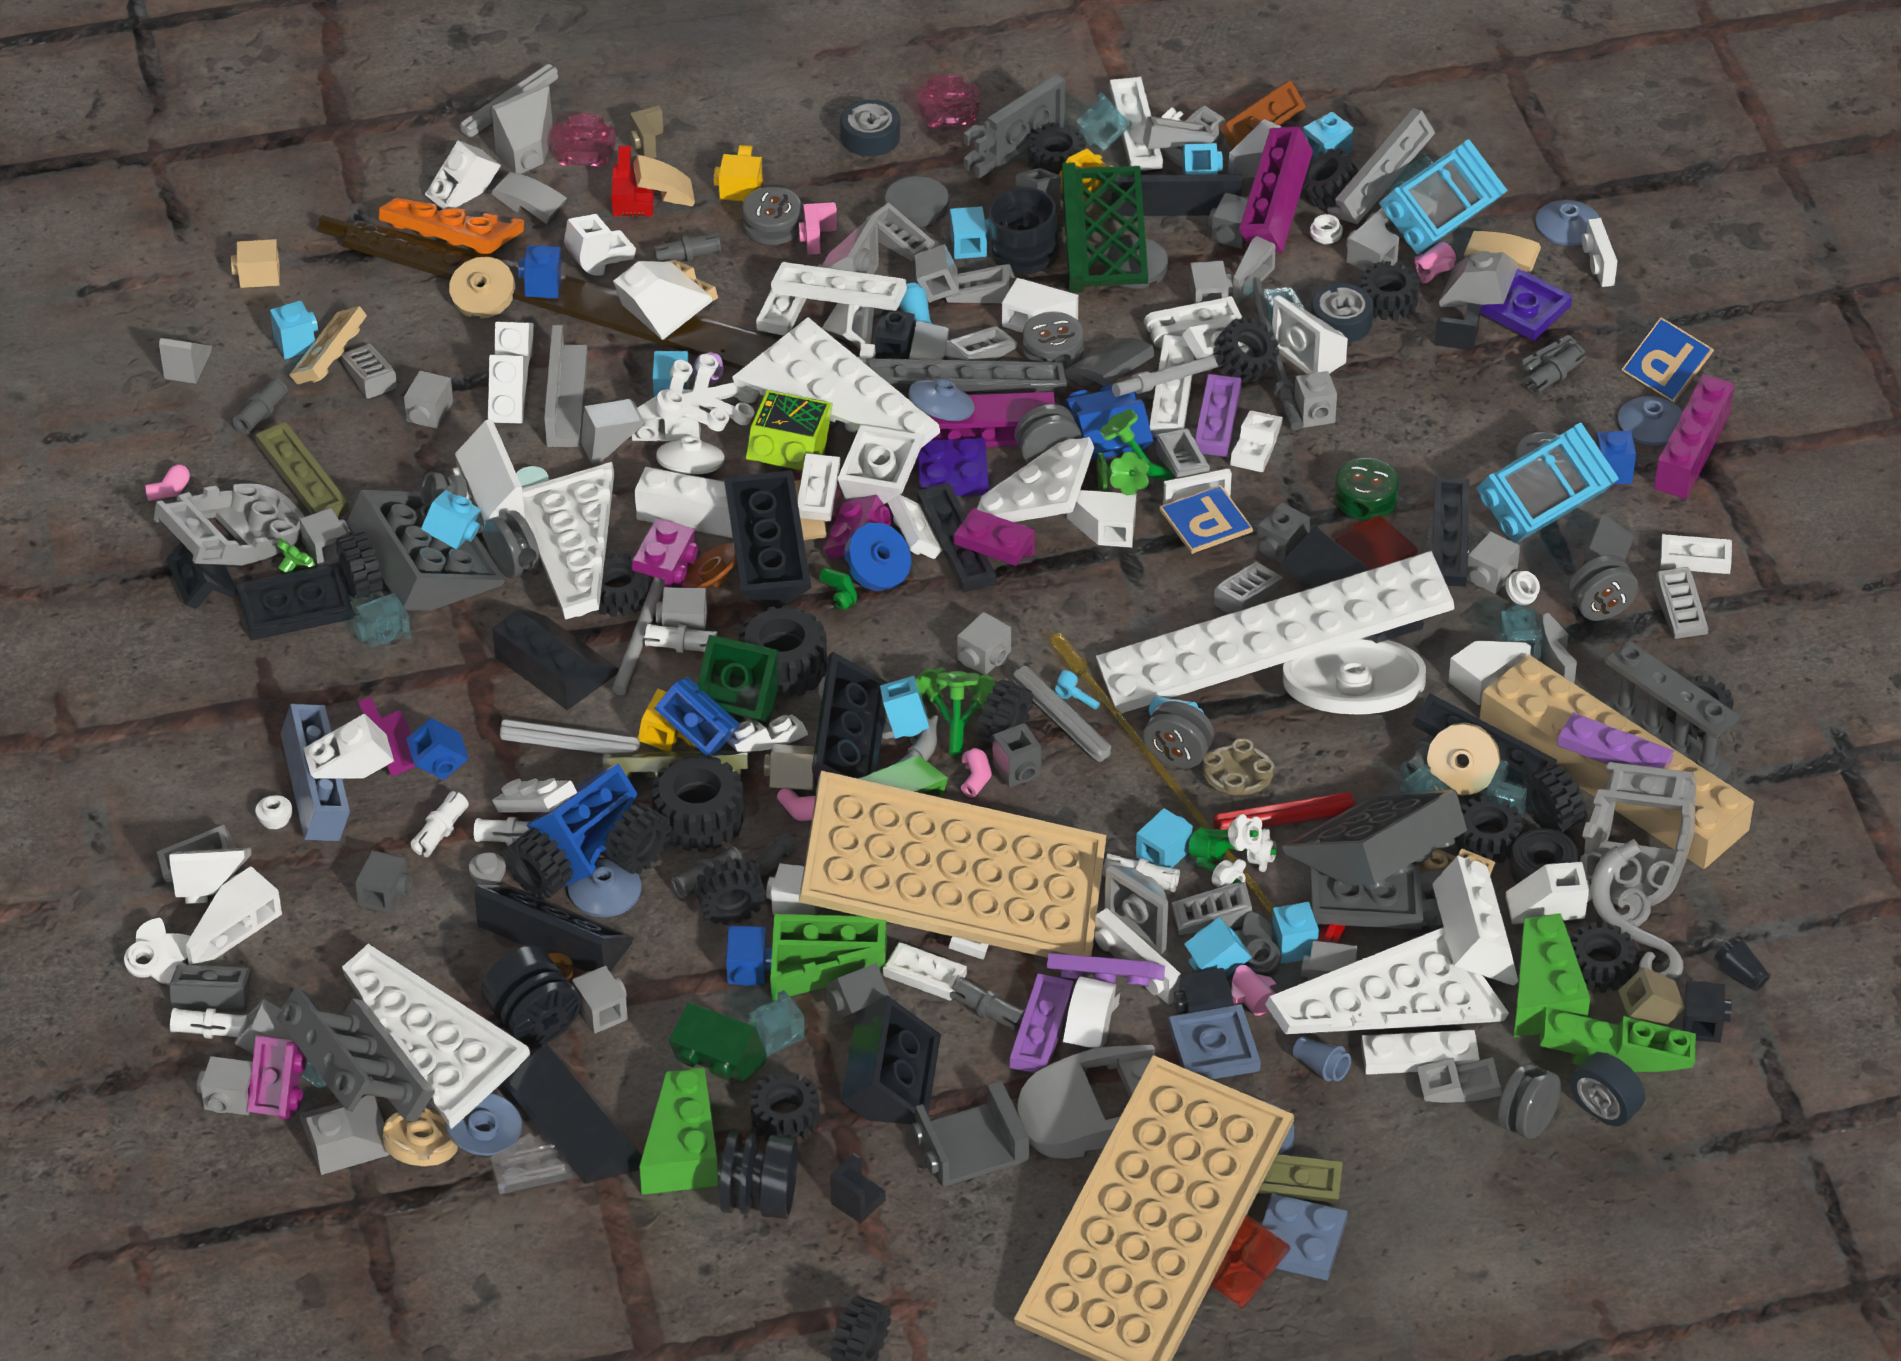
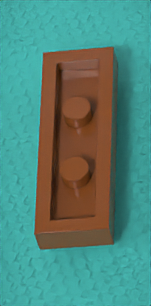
M1289 80L1221 124L1219 128L1233 150L1263 119L1281 125L1305 109L1306 106L1294 84Z

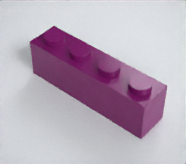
M1300 126L1270 128L1239 228L1248 246L1252 239L1258 236L1274 243L1276 247L1275 253H1283L1313 153Z
M1702 375L1658 459L1655 490L1687 499L1731 413L1734 383Z
M1054 392L968 395L974 403L973 414L968 419L948 421L928 415L939 424L940 433L932 440L985 438L986 447L1018 446L1014 434L1019 420L1027 412L1038 406L1055 404Z

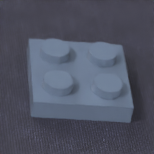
M1242 1004L1169 1017L1168 1027L1182 1068L1211 1080L1260 1071L1261 1061Z
M1272 1193L1260 1231H1263L1269 1239L1271 1237L1284 1246L1285 1254L1274 1267L1272 1265V1268L1328 1281L1347 1222L1348 1211Z

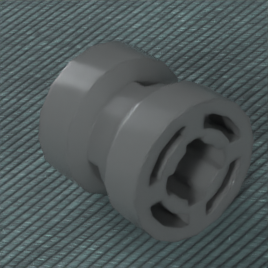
M427 473L421 486L423 504L431 506L432 502L445 490L456 496L466 498L467 483L465 478L459 475H449L444 478L441 473Z

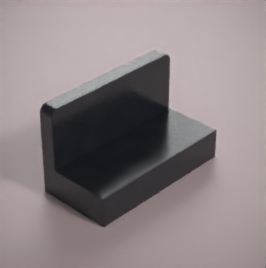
M182 542L167 557L166 561L186 606L197 609L213 590L232 598L236 595L237 590L226 565L195 564L192 561L193 554Z

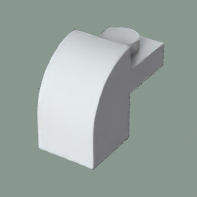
M597 214L571 218L567 221L564 237L565 246L587 273L604 275L606 264L634 259L636 248L621 230L611 232Z
M1085 977L1078 978L1069 1006L1063 1042L1090 1048L1103 1047L1107 1042L1111 1013L1119 1004L1120 991H1115L1116 984Z

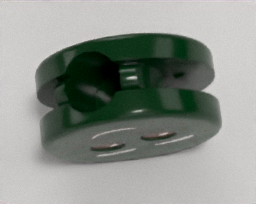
M1357 458L1348 461L1338 470L1335 482V502L1344 514L1354 519L1370 521L1381 519L1395 509L1398 501L1399 477L1395 469L1388 463L1375 458Z

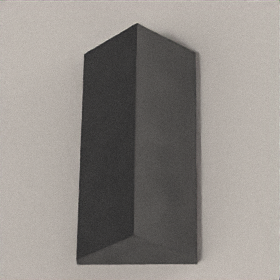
M1242 174L1141 175L1144 216H1209L1212 208L1218 207L1225 193L1241 196ZM1134 176L1119 177L1114 184L1126 192L1134 185ZM1110 190L1112 206L1120 197ZM1125 202L1116 212L1121 216H1133L1136 213V209Z
M793 471L724 477L741 595L768 608L775 606L776 609H779L811 589Z
M1316 526L1284 558L1280 565V568L1307 589L1371 570ZM1423 620L1415 621L1367 637L1374 643H1380L1423 629L1424 622Z
M834 652L828 656L811 768L816 789L821 771L857 779L877 772L886 712L880 686L888 684V682Z
M476 885L474 891L478 927L526 947L536 946L542 948L548 956L585 972L594 971L603 966H606L611 972L630 947L634 938L510 885Z
M547 1043L505 1079L504 1085L584 1184L640 1170L643 1154L569 1064Z

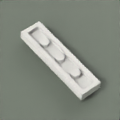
M1141 77L1110 80V93L1129 166H1140V171L1162 169L1163 159L1160 148L1147 149L1143 142L1147 117H1150L1151 113Z
M787 262L781 263L771 282L773 294L894 311L897 310L907 290L906 280L902 278Z
M1164 335L1158 371L1195 360V356L1183 336ZM1192 375L1156 385L1150 420L1152 436L1156 437V435L1185 428Z

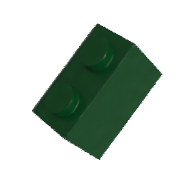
M709 635L697 682L699 691H704L728 714L769 723L778 685L779 651Z
M687 1002L668 1040L675 1058L679 1062L690 1067H695L696 1064L706 1067L713 1075L724 1080H729L732 1077L744 1081L763 1066L768 1059L755 1026L691 1002Z

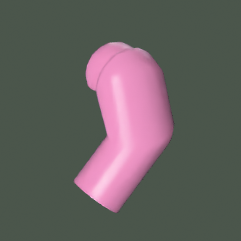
M174 465L169 469L162 482L145 485L148 501L180 495L189 481V470L183 465Z
M972 748L962 755V763H967L965 768L970 770L971 774L962 784L961 790L970 798L976 797L992 776L987 755L977 748Z
M782 788L778 792V801L794 819L798 821L812 820L816 796L799 797L790 788Z

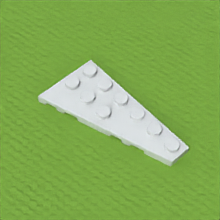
M808 317L732 377L736 386L744 389L746 386L759 390L760 395L765 396L767 390H773L832 402L830 421H842L849 424L850 428L856 431L859 430L860 425L922 434L925 437L922 447L940 433L937 422L918 409L910 400Z
M612 462L522 488L525 520L535 536L540 560L565 620L575 616H583L586 613L599 609L614 480Z
M1444 927L1269 996L1265 1004L1285 1034L1505 1021L1509 1014L1483 975L1454 966Z
M367 944L342 966L344 976L361 1000L365 1001L435 1091L430 1100L450 1129L456 1126L530 1057L528 1046L370 944Z

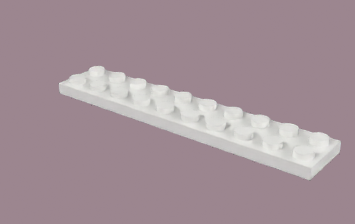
M1432 551L1103 653L1097 655L1096 658L1114 709L1118 715L1150 705L1156 696L1168 699L1454 610V602Z

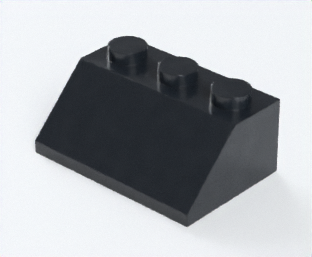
M517 610L492 628L495 658L567 711L618 674L619 669L545 615Z
M888 995L857 1012L841 1102L868 1121L912 1124L916 1122L915 1106L922 1104L928 1115L941 1034Z

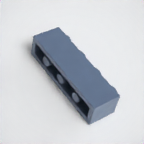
M290 704L280 734L304 840L340 841L350 813L342 778H313L310 774L303 749L331 733L325 705Z

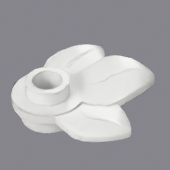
M161 918L149 920L139 927L136 933V943L131 945L125 952V967L129 973L136 977L145 978L151 976L159 983L170 985L176 966L186 965L183 963L188 959L186 943L191 936L174 933L166 934ZM144 957L149 959L150 962L138 964L136 961Z

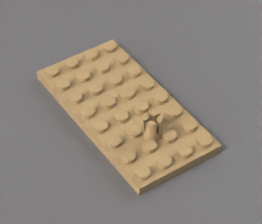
M821 771L818 779L798 902L872 919L886 920V922L1047 958L1048 953L1091 957L1106 835Z
M1153 1055L1014 1318L1015 1325L1096 1361H1172L1294 1122V1114Z

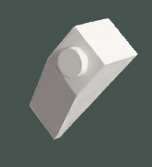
M251 866L240 874L231 877L220 887L186 943L189 965L206 966L282 915L279 891Z

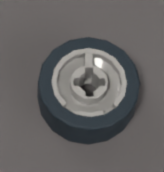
M871 99L857 101L847 106L842 112L840 119V134L844 147L854 154L874 157L895 149L900 142V115L897 109L887 102Z
M1334 283L1326 285L1315 292L1311 299L1310 313L1326 322L1335 330L1340 331L1348 339L1347 343L1360 340L1369 333L1373 321V300L1368 292L1359 286L1349 283Z
M1596 1052L1589 1055L1573 1072L1570 1078L1571 1090L1578 1103L1587 1113L1609 1126L1619 1127L1626 1124L1643 1106L1646 1100L1645 1089L1639 1077L1627 1064L1609 1053Z

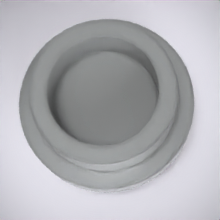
M484 852L476 855L470 861L469 872L479 885H496L502 880L506 872V863L499 854Z

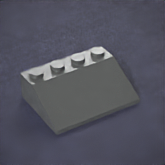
M360 491L347 523L353 533L361 531L367 533L368 539L371 540L372 548L375 550L376 560L379 562L378 567L381 571L382 579L402 610L432 611L504 584L505 578L477 536L471 542L466 540L456 550L421 529L431 507L423 504L421 492Z
M1456 789L1382 793L1370 796L1282 847L1285 854L1348 886L1364 885L1365 889H1374L1384 885L1387 877L1408 871L1409 864L1430 858L1433 850L1454 844V838L1468 830Z

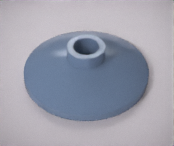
M1558 200L1546 204L1538 211L1536 228L1550 242L1564 246L1582 245V234L1587 233L1588 219L1600 217L1593 208L1582 202Z
M920 380L910 386L908 395L911 402L928 415L948 421H961L968 419L973 414L974 403L972 399L949 380Z
M1637 397L1626 402L1619 410L1618 426L1621 431H1631L1633 441L1652 446L1667 444L1683 412L1676 404L1661 397Z
M611 859L596 860L594 863L596 868L592 875L568 885V894L572 904L582 913L593 917H613L628 911L639 900L642 889L640 877L636 872L635 874L629 873Z
M490 1093L456 1126L450 1129L445 1121V1127L450 1139L461 1149L476 1155L492 1156L506 1152L517 1143L522 1131V1120L518 1110L512 1103L501 1096Z

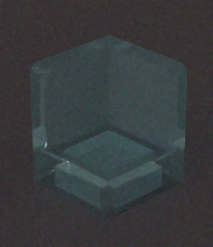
M1501 760L1488 787L1486 800L1492 801V796L1498 797V803H1502L1506 799L1510 802L1509 808L1515 805L1518 808V814H1521L1523 817L1529 804L1526 801L1527 789L1522 788L1520 784L1507 780L1509 762Z

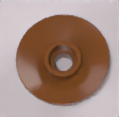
M726 543L719 545L697 558L687 568L686 576L681 586L683 588H706L711 585L713 588L724 584L729 579L728 573L736 564L734 544Z

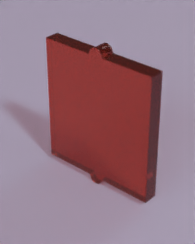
M1380 515L1361 525L1355 524L1354 529L1335 539L1336 543L1371 570L1410 558L1418 553V548Z

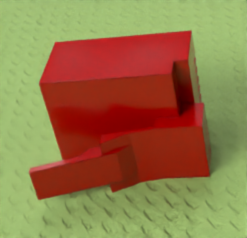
M618 146V164H614L611 198L613 216H622V214L624 216L626 214L628 216L630 214L632 216L634 214L636 216L638 214L640 216L642 214L644 216H653L655 190L637 187L634 166L631 164V146Z

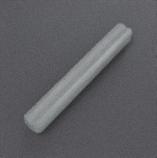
M551 64L544 65L460 122L461 133L465 134L468 138L475 136L493 123L492 106L544 83L552 84L558 79L556 67H553Z
M1022 666L1019 670H1015L1013 682L1016 685L1031 690L1033 701L1096 761L1102 762L1111 755V745L1029 667Z
M510 719L503 720L500 726V738L505 741L600 754L639 752L640 749L639 738L633 736Z

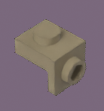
M660 106L630 113L631 131H629L631 145L634 150L638 149L641 155L645 157H657L655 135L663 133V115Z

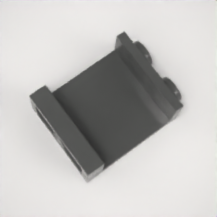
M1002 1081L987 1085V1104L930 1121L923 1104L915 1106L916 1122L911 1124L913 1138L918 1146L923 1145L926 1151L924 1155L927 1168L931 1174H937L942 1187L1029 1161V1135Z

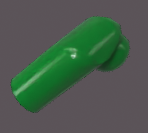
M829 567L824 568L819 578L821 583L836 588L837 593L834 594L833 600L837 602L834 605L840 610H846L849 606L853 607L858 596L850 575Z

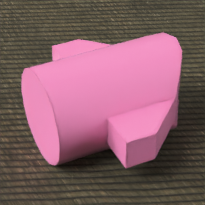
M1439 242L1424 254L1420 253L1417 255L1414 263L1420 281L1428 283L1440 273L1452 269L1455 266L1456 255L1451 246L1445 242Z
M1240 965L1236 968L1230 987L1233 995L1232 1004L1235 1006L1243 1003L1254 1015H1263L1268 1011L1265 1004L1269 996L1276 994L1273 990H1275L1277 983L1271 977L1256 974L1250 967Z

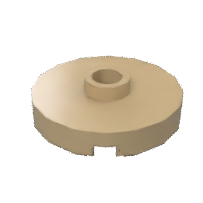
M477 257L464 262L455 270L450 280L449 293L456 309L465 316H480V319L490 318L500 314L510 305L513 299L515 280L509 267L501 260L491 257ZM486 283L482 287H477L479 284Z
M1466 722L1452 724L1439 732L1430 744L1427 755L1429 773L1436 784L1444 790L1456 789L1457 795L1461 796L1476 794L1488 787L1498 773L1500 764L1498 745L1487 731L1478 725ZM1465 754L1469 758V764L1467 766L1458 764L1457 755Z
M425 1108L424 1113H421L417 1122L404 1120L399 1112L392 1114L385 1121L382 1136L384 1148L393 1158L401 1162L416 1166L438 1165L450 1160L457 1152L458 1146L450 1139L446 1131L445 1120L439 1111L435 1109Z

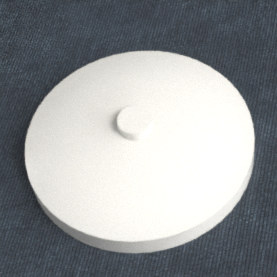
M1364 637L1284 662L1283 684L1286 691L1294 699L1318 710L1339 714L1380 713L1402 707L1415 700L1423 692L1426 684V666L1423 659L1416 652L1402 644L1390 640L1374 643L1368 637Z

